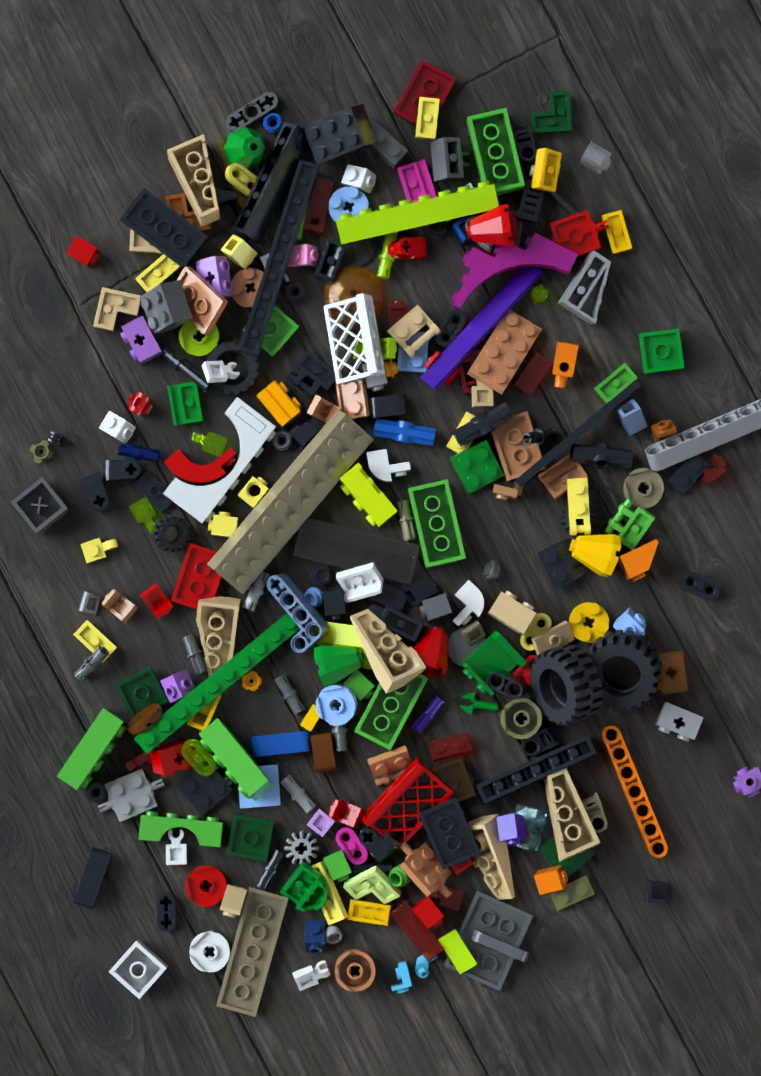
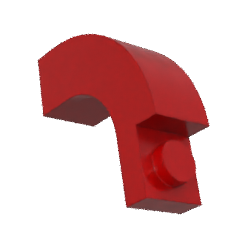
M230 448L213 463L197 465L189 461L178 449L164 463L177 477L194 484H208L218 481L227 475L222 468L224 466L230 467L236 461L235 457L237 454Z

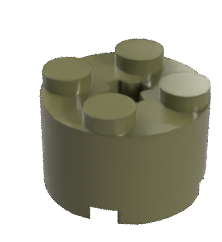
M518 698L509 701L503 707L500 714V723L505 733L516 739H526L533 736L539 730L542 723V714L534 702L529 699ZM519 713H522V716H526V720L523 721L522 725L515 719L519 716Z

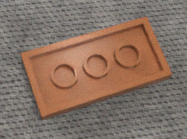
M510 310L498 323L467 374L502 395L542 329Z

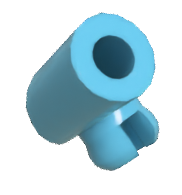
M433 949L419 956L416 960L415 972L420 978L428 976L429 962L438 957Z

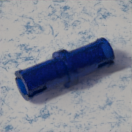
M120 443L118 455L133 457L139 461L145 459L158 462L160 450L145 448L139 444L134 446Z

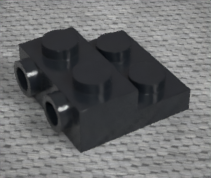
M205 759L176 785L202 816L233 790L231 787L233 782L226 774L222 777L217 771L220 767L213 759L210 761Z

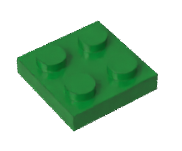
M679 328L638 334L644 374L684 369Z
M486 439L450 457L468 494L504 476Z

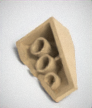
M219 596L198 601L196 622L199 628L209 676L233 658L241 599Z
M369 609L350 617L373 672L386 694L405 686L426 669L417 652L412 647H407L397 634L394 635L386 628V624Z
M499 814L482 816L467 822L480 851V854L472 857L474 860L473 865L475 868H480L484 874L485 883L497 900L513 899L515 894L507 843L499 841L496 817H499Z

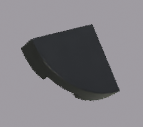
M388 829L383 833L384 842L389 846L393 845L394 849H397L402 844Z

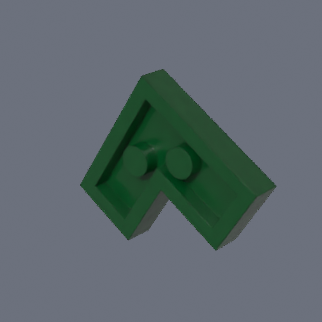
M570 91L550 92V112L530 114L533 134L572 132Z

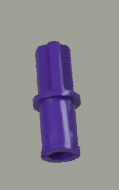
M435 695L428 706L422 709L423 712L411 727L418 733H421L428 723L435 719L434 716L445 702Z

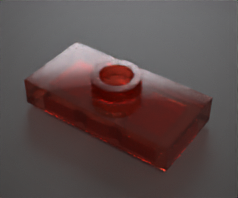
M536 352L514 383V386L530 397L553 363Z

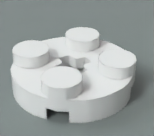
M214 931L202 932L191 942L189 950L190 960L200 971H219L229 960V943L220 933ZM205 947H213L215 949L213 951L215 956L209 955L206 957Z

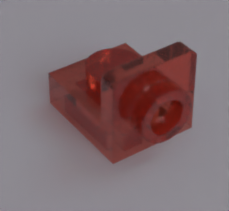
M715 454L710 458L716 469L711 466L702 472L704 477L700 480L704 486L727 471L725 468L727 464L721 456L718 457Z

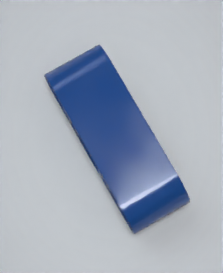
M310 731L251 737L253 757L312 751Z

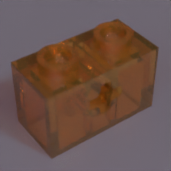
M683 651L660 653L659 660L662 661V675L658 691H662V694L688 691ZM669 667H671V670H675L672 679H670L669 675L665 674Z

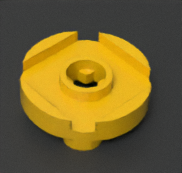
M585 602L573 609L569 616V625L576 639L582 642L593 643L600 636L604 637L608 631L609 617L605 609L597 603ZM585 617H588L589 619H594V622L592 623V628L583 625V623L586 621Z

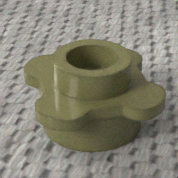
M42 440L41 443L33 444L30 447L36 463H41L42 460L53 457V452L49 450V443L46 440Z

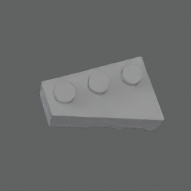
M596 251L589 252L558 301V304L588 324H596L611 261Z

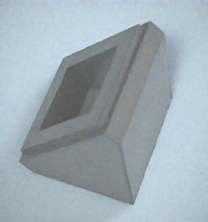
M84 591L78 611L96 616L101 596Z

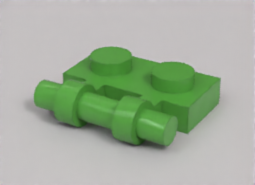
M627 498L624 503L619 505L616 515L610 518L608 521L609 525L605 531L608 534H612L614 530L620 532L618 536H621V543L633 550L656 516L641 506H638L634 512L630 508L634 501ZM626 515L630 519L627 522V524L623 526L620 522Z

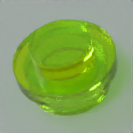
M543 284L535 286L531 294L533 302L536 304L544 303L548 294V288L544 287Z

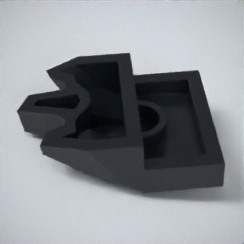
M566 539L537 553L554 590L584 576L591 570L572 557V551L569 548L573 539Z

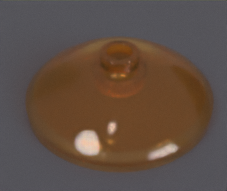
M346 266L337 271L333 283L327 281L324 289L325 305L354 298L350 295V292L355 290L358 294L364 293L372 296L375 317L380 312L384 301L383 286L379 278L369 269L361 266ZM352 303L347 310L353 316L357 311V303ZM338 308L330 309L331 316L336 320L341 310ZM345 314L340 323L348 325L352 318ZM355 322L353 326H359L360 324Z

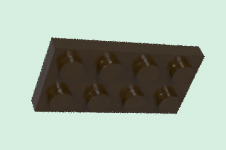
M462 757L429 769L454 791L448 799L456 796L458 802L476 795ZM425 772L418 778V785L430 784V777ZM442 787L433 788V798L442 797L446 793ZM419 788V798H431V788ZM407 789L404 792V799H416V789ZM419 802V812L431 807V802ZM402 803L393 804L396 814L403 813ZM405 803V813L417 812V803ZM417 816L405 817V823L416 819ZM397 817L400 825L403 824V817Z

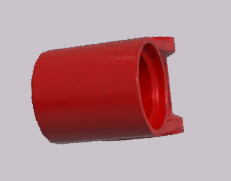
M405 237L399 241H392L388 245V253L394 259H427L426 239L424 237Z

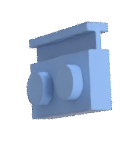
M417 332L406 344L411 346L426 332ZM428 342L415 352L416 355L412 358L399 346L397 371L424 373L426 371Z

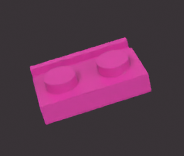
M425 159L397 167L406 199H411V202L418 201V197L430 194L431 198L436 197Z

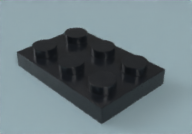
M456 796L418 812L442 869L480 854Z

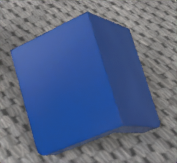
M470 215L452 224V230L462 245L472 240V238H468V234L464 229L467 219L471 217Z

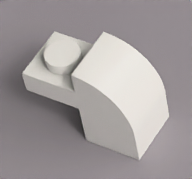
M387 449L367 452L369 470L381 482L392 483L391 474H395V477L406 476L407 472L411 470L409 462L389 465Z
M468 580L454 595L466 606L452 621L457 626L460 624L465 626L472 618L471 612L479 617L484 608L482 593Z

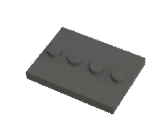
M476 891L458 934L476 960L477 965L462 974L500 991L514 958L472 940L471 937L474 930L481 931L519 948L533 915L480 891ZM448 956L444 966L458 972Z

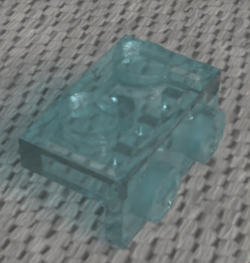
M517 804L515 813L524 816L527 839L520 841V844L514 846L537 851L541 843L542 829L546 824L547 812Z

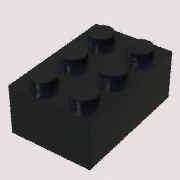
M363 104L349 107L303 127L317 165L330 162L377 142Z

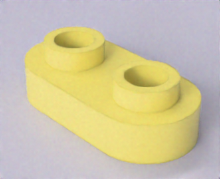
M238 163L229 165L225 170L227 181L248 196L257 176ZM233 171L235 172L236 177H233V175H232V172H233Z
M544 613L536 614L525 633L521 635L520 644L525 650H535L533 644H527L526 639L528 637L533 638L551 628L552 623L548 615ZM538 620L544 621V627H538Z

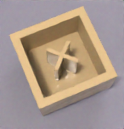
M508 591L505 593L501 592L487 614L518 634L523 635L536 615L533 611L534 607L526 602L519 603L516 601L517 597Z

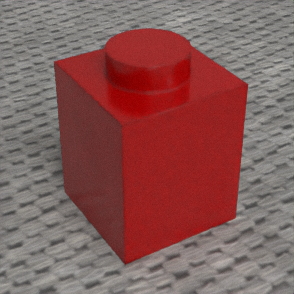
M78 236L75 237L66 252L70 258L88 268L91 264L95 265L100 256L97 247Z

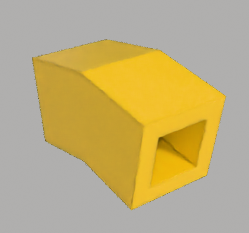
M315 704L311 706L300 724L310 732L320 718Z

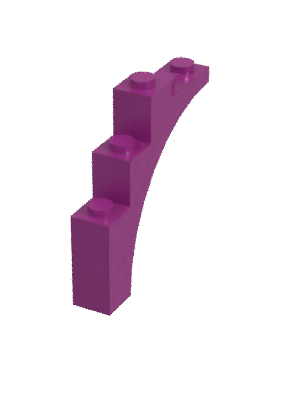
M534 233L533 237L528 236L523 246L527 248L526 251L517 246L504 247L497 245L493 252L496 255L495 258L473 247L471 252L466 251L462 260L465 262L464 268L470 272L464 273L460 282L463 286L460 291H455L451 299L454 302L453 308L460 311L468 297L480 285L508 270L521 267H541L568 275L578 254Z

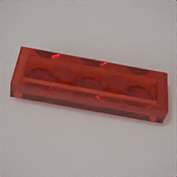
M407 901L390 913L391 917L427 962L444 950Z

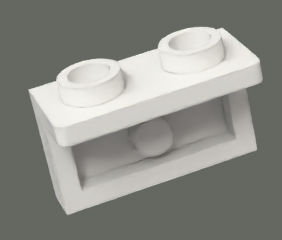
M374 563L336 574V579L345 592L344 601L346 603L382 593L384 579Z

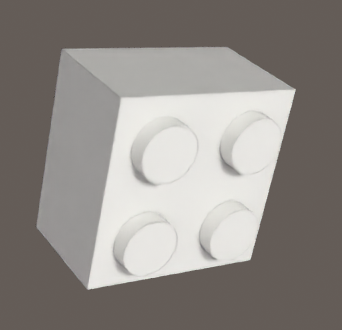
M137 939L109 973L140 999L166 970L168 965Z

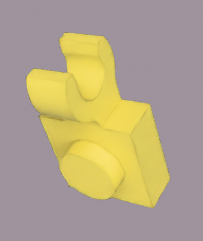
M97 538L80 544L87 564L106 558L105 551L118 547L116 539L102 543L101 538Z

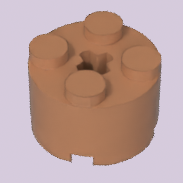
M356 948L347 950L336 961V980L347 991H363L372 984L375 978L376 967L374 960L364 950ZM351 966H359L360 974L354 973L352 975Z

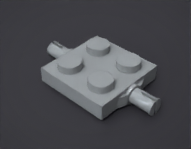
M143 769L137 770L104 784L108 792L109 801L98 805L99 811L102 813L113 809L120 823L158 807L154 798V790L165 786V784L162 783V778L150 783Z

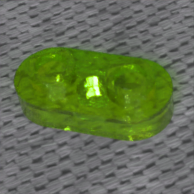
M189 739L185 741L181 750L183 757L198 774L202 776L211 775L216 767V761L198 740Z

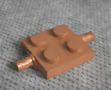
M406 841L399 846L407 855L405 862L400 867L427 897L437 890L445 899L452 894L444 885L452 871L449 868L442 869L437 855L426 842L414 850Z

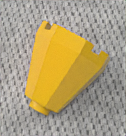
M614 534L577 536L576 539L571 541L569 550L572 551V557L596 574L608 577L612 575L619 557L616 556V551L620 552L621 536Z

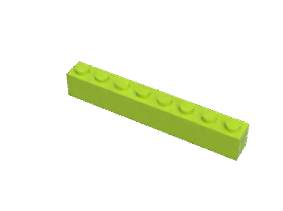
M490 181L478 183V187L471 189L470 185L458 188V192L453 193L450 190L438 192L439 196L432 198L430 194L419 196V200L411 202V199L401 200L399 205L392 207L391 203L380 205L379 210L372 211L371 208L359 210L360 214L353 216L351 212L341 214L340 219L336 220L341 244L490 211L500 206L495 183L490 184Z

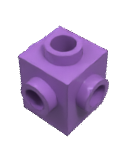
M187 669L160 681L170 703L177 700L180 701L195 689Z
M747 766L738 770V775L734 776L735 782H733L736 792L741 793L743 796L748 795V797L760 793L761 772L759 768L753 767L749 769ZM748 778L750 779L749 785L746 784Z

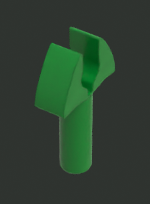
M475 692L461 697L463 699H470L474 703L473 705L468 707L459 705L465 712L471 715L472 711L476 708L497 711L499 707L498 703L477 700Z

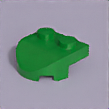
M303 861L281 888L280 893L296 903V909L303 912L312 909L316 911L326 902L328 883L321 872Z

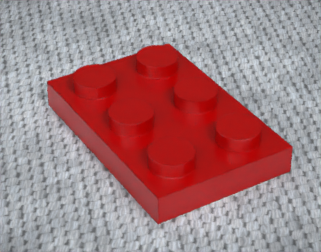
M189 543L171 601L198 609L199 600L216 596L222 577L210 568L207 563L217 551Z

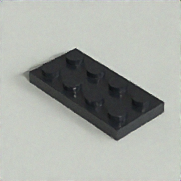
M145 188L141 190L119 219L124 225L182 269L187 266L208 238L207 235Z

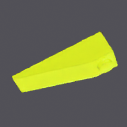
M326 622L329 626V632L317 645L357 647L358 650L363 651L365 662H362L363 668L373 670L354 626ZM315 625L314 631L316 634H319V627Z

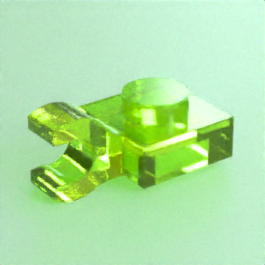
M193 432L191 441L203 445V452L216 457L222 455L228 438L212 432H208L207 437Z
M144 497L130 505L129 508L137 523L141 524L144 522L150 533L155 531V528H153L155 523L152 517L156 516V513L148 498Z

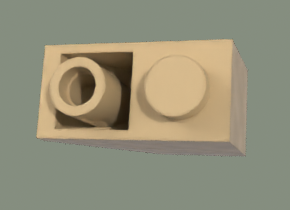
M232 884L227 885L220 906V910L224 911L223 915L235 918L236 915L241 914L248 889Z

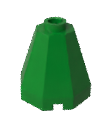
M242 127L228 134L223 150L230 165L238 163L247 169H251L262 163L267 147L260 132L248 127Z
M319 646L314 648L315 663L319 666L318 674L324 687L337 684L363 667L362 662H365L363 651L358 650L357 647Z

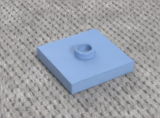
M278 764L259 766L275 786L257 801L252 798L248 800L239 791L240 808L281 805Z

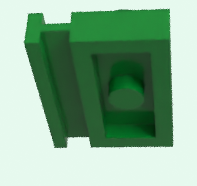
M194 382L167 386L174 426L203 422L197 385Z

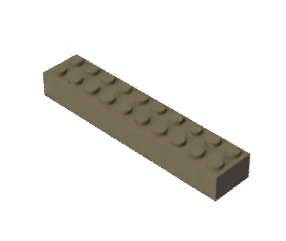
M337 410L207 565L237 591L244 594L337 484L340 477L348 471L374 439L347 414Z

